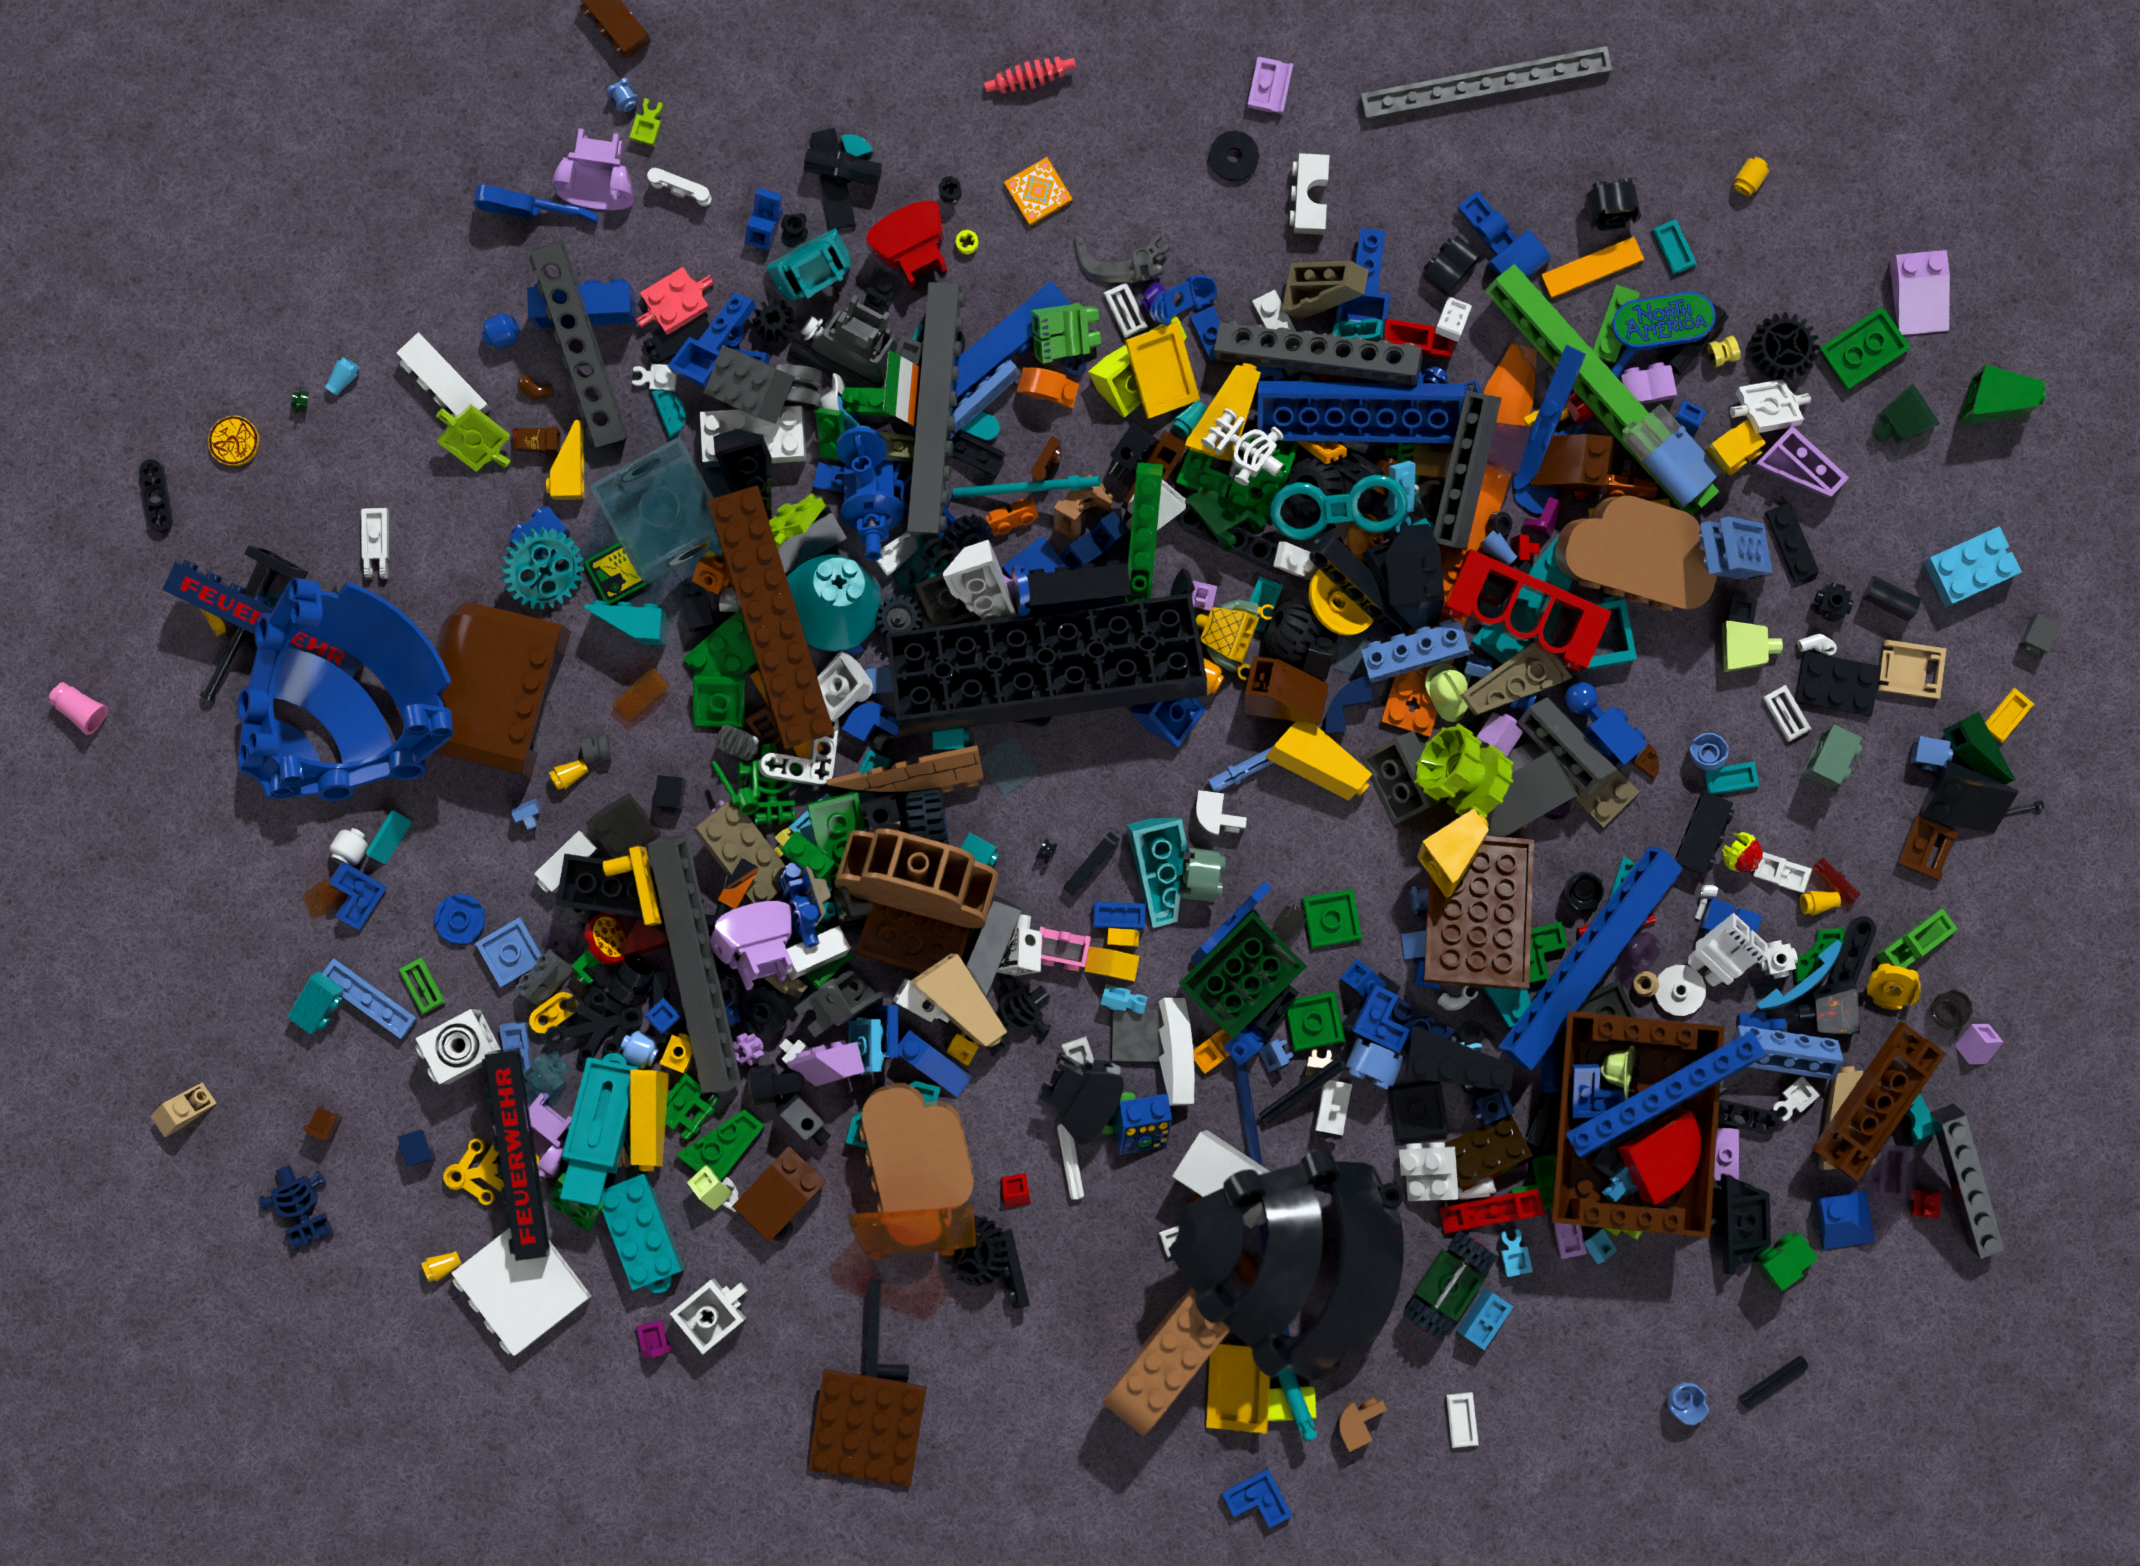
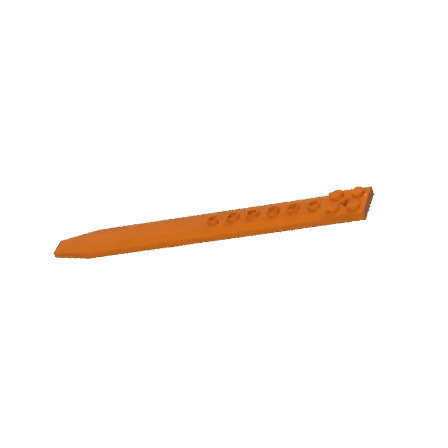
M1514 343L1507 350L1483 394L1502 398L1493 437L1498 441L1503 453L1511 455L1518 454L1522 440H1518L1517 437L1519 439L1523 438L1526 428L1523 418L1530 415L1534 402L1536 350ZM1492 439V442H1493V443L1497 446V448L1500 450V448H1499L1497 442L1495 441V439ZM1499 451L1489 453L1488 456H1495L1488 458L1487 462L1497 463L1486 464L1467 549L1438 543L1441 552L1445 600L1466 551L1472 549L1486 555L1480 544L1490 534L1487 528L1488 518L1492 513L1500 512L1512 473V469L1509 470V474L1506 473L1509 466L1507 460L1510 461V467L1513 468L1517 456L1497 454ZM1504 462H1505V471H1506V472H1504V467L1501 466L1502 464H1504ZM1442 608L1438 625L1430 626V629L1441 627L1440 623L1454 619L1455 622L1461 621L1462 628H1464L1467 618L1462 617L1461 620L1453 618L1447 614L1448 610ZM1410 627L1408 636L1416 634L1415 631L1420 628ZM1453 660L1446 661L1443 663L1452 665ZM1434 665L1395 676L1381 723L1410 732L1414 731L1416 734L1426 737L1431 736L1438 712L1427 693L1425 677ZM1412 698L1417 699V704L1420 705V709H1415L1414 712H1410L1409 706L1406 705V701L1411 702Z

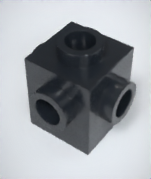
M1838 583L1824 586L1815 595L1814 605H1816L1814 613L1822 615L1821 618L1828 621L1836 622V620L1842 619L1851 612L1853 600L1850 599L1852 592L1845 590L1846 587ZM1832 598L1839 599L1838 605L1833 603Z

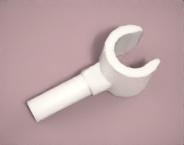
M1704 885L1701 890L1703 892H1701V900L1695 918L1701 920L1707 900L1717 898L1718 888L1716 886Z

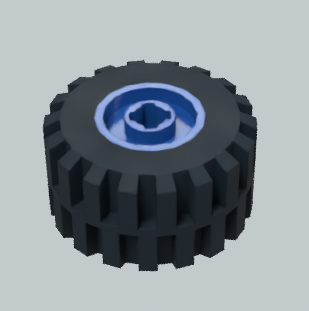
M940 790L908 793L906 797L909 834L949 845L944 801Z

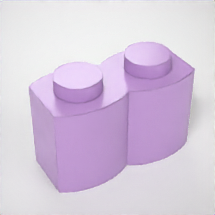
M1664 362L1649 365L1648 370L1640 371L1639 367L1626 369L1624 374L1619 377V381L1627 387L1640 404L1673 399L1677 396L1671 365L1664 366Z

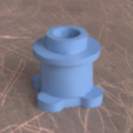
M624 78L606 89L609 97L615 100L616 109L619 111L623 110L624 112L634 109L639 99L638 95L632 92V86L628 78Z
M1416 886L1411 887L1410 896L1414 915H1417L1420 910L1427 909L1428 888L1417 890Z

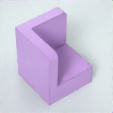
M1971 1024L1955 1047L1969 1064H1987L2003 1044V1041L1989 1024Z

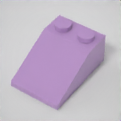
M1947 250L1895 255L1889 263L1896 322L1902 335L1949 331L1950 273Z

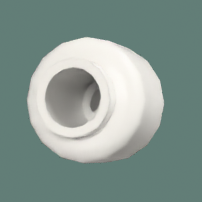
M352 828L351 831H339L329 848L332 860L339 865L342 861L351 866L358 865L368 849V844L364 840L365 835L355 828Z

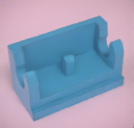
M1484 1288L1456 1331L1485 1350L1513 1306Z

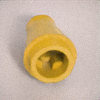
M581 758L571 763L553 767V771L549 772V776L557 790L562 788L566 790L589 771Z
M1806 891L1805 894L1800 896L1801 910L1804 914H1809L1810 916L1841 905V898L1837 891Z
M457 1251L426 1258L427 1261L421 1263L429 1282L433 1280L437 1282L462 1265Z

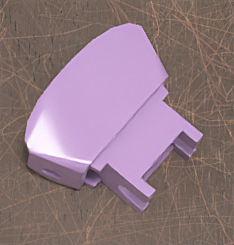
M579 128L575 153L569 152L568 158L563 157L553 176L552 184L559 197L573 205L598 210H622L633 205L635 198L630 174L626 166H621L624 144L619 140V134H613L612 142L589 139L585 135L584 129Z
M780 901L759 902L731 910L716 921L715 930L710 938L711 947L725 964L730 963L732 969H738L746 990L752 989V980L777 974L779 981L785 980V971L790 970L793 964L785 947L792 934L791 907L787 903ZM735 951L741 955L739 961H736L733 955Z
M540 1093L529 1107L535 1152L541 1156L540 1161L537 1163L540 1166L538 1172L544 1178L554 1179L560 1176L564 1164L562 1154L566 1141L563 1138L569 1131L572 1117L568 1116L565 1120L546 1104L551 1096L548 1093Z

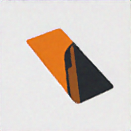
M741 858L718 900L736 909L758 872L759 867Z

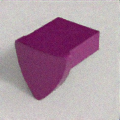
M1549 497L1540 520L1525 518L1523 526L1552 536L1563 510L1559 500Z
M663 1319L636 1326L642 1358L657 1357L672 1350L671 1344L668 1345Z

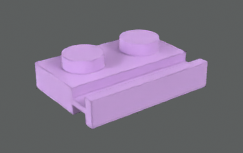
M1258 57L1247 108L1277 112L1283 115L1293 64Z

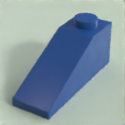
M910 1030L898 1045V1055L956 1097L959 1096L973 1077Z

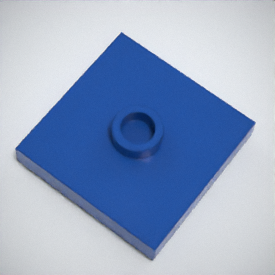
M898 1005L875 1006L874 1019H880L883 1029L881 1039L883 1058L898 1057Z

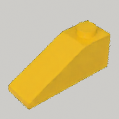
M580 420L574 421L550 470V478L546 479L547 493H550L554 500L585 499L584 424Z

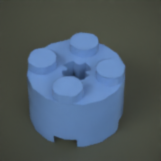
M1357 1038L1346 1063V1067L1349 1068L1347 1074L1359 1079H1364L1365 1076L1372 1078L1371 1084L1382 1089H1388L1389 1086L1393 1087L1405 1058L1399 1055L1395 1059L1393 1058L1395 1052L1374 1043H1367L1364 1046L1362 1045L1364 1040Z

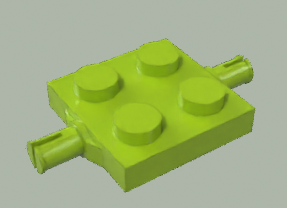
M469 404L455 417L443 408L440 409L436 417L447 424V427L437 437V443L476 472L491 460H494L503 468L509 465L510 459L500 453L501 447L510 439V434L472 404Z
M807 494L806 498L799 503L793 505L786 503L777 509V514L769 520L778 549L788 538L804 534L826 506L822 498L816 499L815 495Z

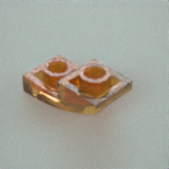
M652 667L612 704L630 723L670 685Z

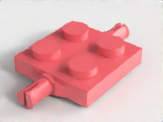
M684 267L678 269L640 292L649 312L636 318V321L642 328L654 320L662 327L666 335L672 333L710 310L703 298L702 291L714 285L712 278L708 275L696 283L689 277Z

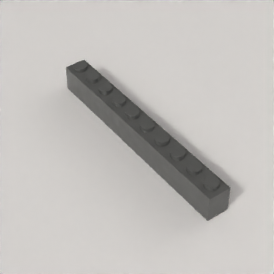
M929 282L907 529L911 537L933 538L938 536L941 539L942 531H946L947 517L943 516L944 506H948L949 491H945L946 481H950L951 466H947L948 456L953 454V441L949 440L950 431L955 430V416H952V406L956 407L957 391H954V382L959 381V366H956V358L961 356L962 348L961 342L958 341V334L963 332L964 325L963 317H960L961 308L965 307L966 302L965 292H962L960 285L955 283Z
M688 835L661 837L648 844V853L652 862L654 881L657 885L660 908L665 921V932L669 939L670 954L676 971V982L679 985L681 994V1005L687 1021V1031L692 1044V1055L696 1062L698 1081L701 1085L702 1093L729 1091L739 1085L741 1079L714 954L710 944L708 926Z

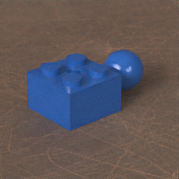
M1578 682L1569 687L1565 695L1567 707L1573 713L1579 715L1586 714L1593 723L1583 733L1616 769L1624 766L1648 745L1644 741L1646 739L1645 735L1637 727L1633 729L1628 724V717L1620 708L1615 709L1612 706L1604 712L1597 704L1598 693L1591 684Z

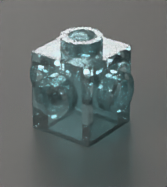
M554 1051L548 1056L542 1053L532 1061L533 1065L524 1073V1077L537 1095L549 1088L554 1091L566 1082L563 1078L571 1070L558 1052Z

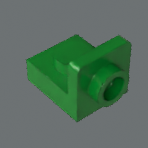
M588 949L571 965L576 970L573 973L574 976L582 984L587 982L593 985L596 980L586 969H594L600 961Z

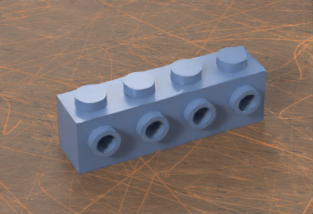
M1454 619L1440 623L1441 627L1434 629L1423 627L1415 631L1416 634L1410 636L1399 634L1391 637V641L1381 644V641H1375L1367 644L1366 648L1361 651L1371 683L1470 655L1461 621L1455 622Z
M1738 1025L1732 1041L1753 1031L1767 1054L1766 1057L1748 1067L1836 1080L1844 1061L1838 1040Z

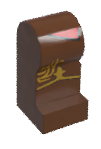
M557 427L514 428L512 450L559 454L561 431Z

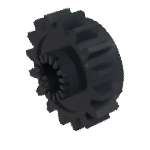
M972 514L971 517L964 515L953 521L947 527L942 538L941 549H947L950 552L946 560L951 564L963 548L994 538V535L990 533L993 528L981 516L977 517L975 514Z

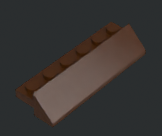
M1899 1021L1816 1141L1812 1150L1825 1159V1162L1858 1182L1946 1053L1929 1039L1923 1038L1906 1023Z

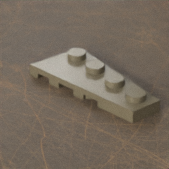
M1533 642L1460 696L1472 713L1477 716L1566 682L1573 677L1556 655L1545 654Z

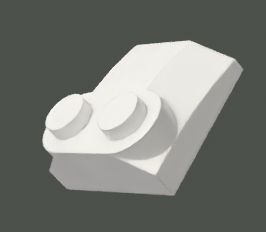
M840 651L817 677L828 714L833 721L839 718L856 701L863 702L872 693V681L861 665L844 651Z

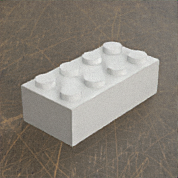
M802 406L782 407L776 424L752 416L742 410L700 412L702 462L705 467H720L714 452L713 436L735 429L763 435L772 456V463L807 461L805 422Z

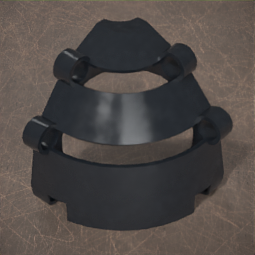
M1321 1149L1304 1156L1297 1165L1259 1175L1253 1169L1236 1172L1225 1180L1223 1188L1185 1205L1177 1212L1179 1231L1175 1241L1168 1250L1172 1260L1196 1291L1195 1303L1200 1314L1211 1324L1217 1325L1223 1322L1252 1349V1356L1256 1365L1265 1375L1276 1377L1286 1369L1311 1380H1323L1341 1367L1340 1359L1349 1350L1365 1353L1386 1324L1400 1286L1404 1259V1236L1400 1213L1384 1209L1380 1193L1385 1188L1376 1168L1367 1163L1335 1161L1330 1150ZM1315 1191L1328 1193L1336 1199L1341 1226L1340 1259L1333 1288L1321 1313L1305 1334L1298 1336L1282 1335L1281 1333L1293 1322L1303 1308L1316 1280L1322 1255L1323 1230L1321 1211ZM1261 1203L1267 1226L1264 1257L1253 1282L1237 1298L1231 1288L1228 1277L1235 1269L1243 1250L1245 1238L1243 1215Z

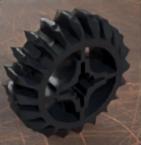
M1787 312L1782 314L1781 319L1778 314H1774L1772 320L1765 318L1763 325L1759 324L1755 328L1758 333H1753L1751 339L1755 342L1751 343L1749 348L1757 350L1752 353L1751 358H1759L1760 360L1755 364L1756 368L1764 365L1766 368L1762 371V374L1766 375L1769 371H1772L1771 379L1773 380L1777 378L1778 374H1780L1782 381H1786L1788 375L1791 380H1795L1797 373L1801 376L1805 375L1806 369H1811L1814 366L1812 361L1818 358L1814 351H1817L1820 345L1812 343L1818 339V335H1810L1814 326L1806 328L1804 326L1807 322L1806 319H1803L1800 323L1797 322V314H1794L1791 319H1789ZM1778 328L1792 330L1789 335L1772 332V330ZM1798 336L1801 338L1803 342V354L1800 352L1801 349H1799L1796 345V339ZM1791 338V341L1788 343L1789 347L1779 355L1782 344ZM1766 339L1769 340V344L1773 347L1774 353L1772 357L1767 353ZM1781 358H1788L1791 361L1795 360L1798 363L1793 365H1782L1777 362Z
M977 1215L961 1218L959 1222L951 1225L952 1230L946 1233L949 1239L943 1242L948 1247V1250H945L943 1254L948 1255L949 1260L945 1264H951L952 1269L950 1273H957V1280H964L965 1285H987L1001 1276L1000 1272L1007 1268L1004 1262L1010 1259L1005 1255V1252L1010 1248L1004 1244L1008 1237L1001 1236L1003 1228H995L996 1221H988V1217H979ZM972 1231L981 1235L982 1239H980L978 1235H974ZM972 1262L976 1267L978 1266L981 1270L976 1269L970 1263Z

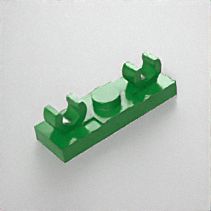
M844 387L841 397L843 401L842 407L849 415L894 416L883 410L885 388Z

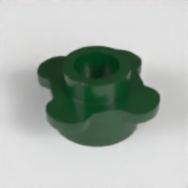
M299 387V391L293 392L291 407H296V414L298 411L306 412L309 392L302 391V387Z

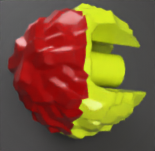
M1745 832L1734 833L1733 835L1737 837V841L1732 844L1731 848L1724 845L1721 851L1725 866L1737 872L1757 870L1759 868L1758 865L1763 859L1762 846L1754 835Z

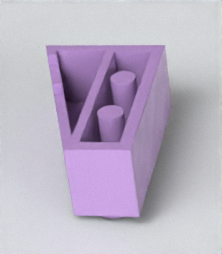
M1793 426L1754 465L1826 498L1831 497L1849 478Z

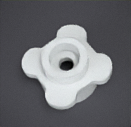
M812 316L800 331L805 336V341L810 338L814 340L823 329L820 326L823 322L822 319L816 320Z

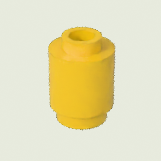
M1758 157L1754 159L1748 158L1736 176L1733 187L1741 194L1750 197L1752 193L1757 192L1768 175V164Z

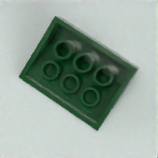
M1252 911L1179 982V986L1234 1039L1307 966Z

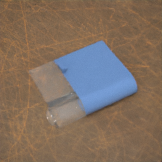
M1660 404L1638 424L1632 421L1623 429L1622 432L1625 435L1621 439L1674 498L1685 507L1722 471L1685 431L1686 428L1683 425L1681 426L1665 407Z

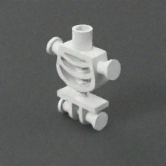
M1225 408L1223 411L1224 415L1215 420L1217 428L1213 426L1209 428L1208 436L1201 439L1202 444L1213 450L1215 448L1214 443L1217 440L1220 441L1215 452L1218 456L1229 443L1235 446L1232 462L1234 467L1240 470V473L1235 475L1234 480L1241 485L1247 486L1249 484V476L1256 477L1262 468L1275 477L1284 465L1272 456L1277 446L1275 442L1284 438L1281 431L1276 427H1272L1271 433L1266 435L1263 431L1254 429L1245 433L1240 438L1236 433L1242 427L1244 418L1240 416L1232 426L1230 423L1232 420L1235 421L1237 419V415L1232 410ZM1254 439V441L1251 444L1247 442L1249 440ZM1239 449L1245 453L1243 460H1240L1238 456ZM1248 456L1252 457L1251 465L1247 464Z

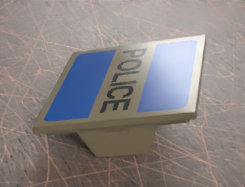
M807 866L800 875V879L804 878L805 880L800 893L801 896H809L813 905L817 907L819 912L817 920L819 923L825 914L823 902L830 898L831 895L826 880L815 879L812 870Z

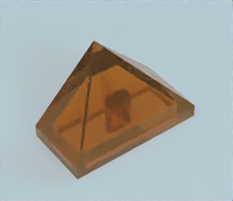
M329 879L318 883L304 893L302 897L311 917L315 918L343 905L348 894L332 886L329 883Z

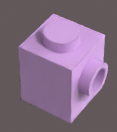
M1493 712L1476 738L1482 741L1486 747L1490 744L1505 753L1504 756L1507 757L1523 731L1516 726L1517 721L1505 713L1503 716H1500Z

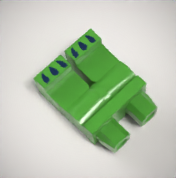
M1079 303L1031 310L1033 333L1036 334L1033 335L1035 358L1043 364L1053 362L1052 359L1076 356L1081 353L1087 354L1090 353V348L1101 345L1099 331L1097 329L1088 331V323L1099 321V311L1094 306L1083 307Z

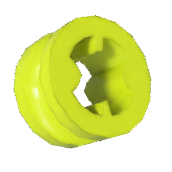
M963 230L956 236V246L961 253L972 254L978 248V237L973 231ZM968 236L972 237L971 242H974L973 246L962 247L963 242H960V240L967 239Z

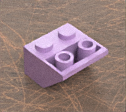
M846 1040L797 1053V1059L787 1062L790 1069L801 1073L814 1086L831 1083L865 1072L857 1042L846 1044Z

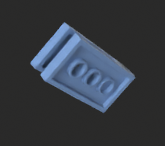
M1731 516L1721 518V523L1713 521L1700 523L1699 538L1701 544L1705 547L1704 565L1709 574L1748 580L1757 578V576L1759 578L1765 577L1773 573L1764 523Z

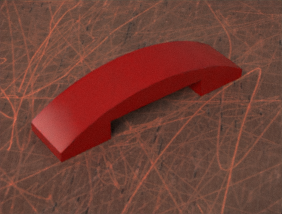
M1540 1189L1498 1195L1439 1208L1445 1234L1505 1221L1545 1215Z

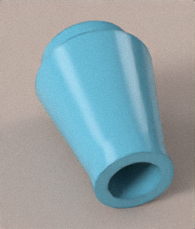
M343 356L340 361L337 360L325 388L338 395L340 391L359 375L357 372L360 367Z

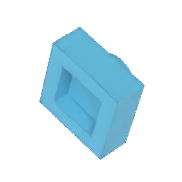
M1604 1229L1595 1232L1583 1242L1597 1265L1606 1261L1617 1251Z

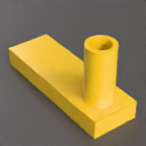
M637 846L629 848L630 855L603 861V869L606 876L634 870L645 925L662 924L646 847Z

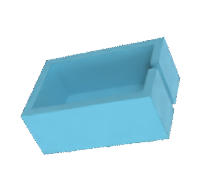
M2000 526L1930 557L1923 562L1945 608L2022 573L2013 553L2007 554L2005 550L2009 548V545Z

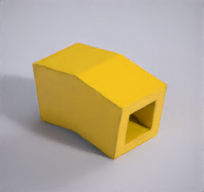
M1108 928L1107 945L1138 947L1140 931Z

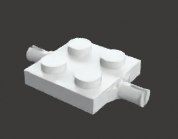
M1782 380L1742 386L1736 392L1742 406L1731 407L1729 412L1732 418L1743 415L1747 416L1756 433L1801 425L1804 418L1799 410V405L1809 404L1811 397L1808 393L1794 395Z

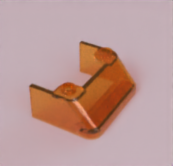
M973 1204L946 1208L885 1212L876 1210L848 1214L849 1226L863 1254L869 1255L870 1260L885 1259V1254L939 1251V1256L955 1255V1249L976 1246Z

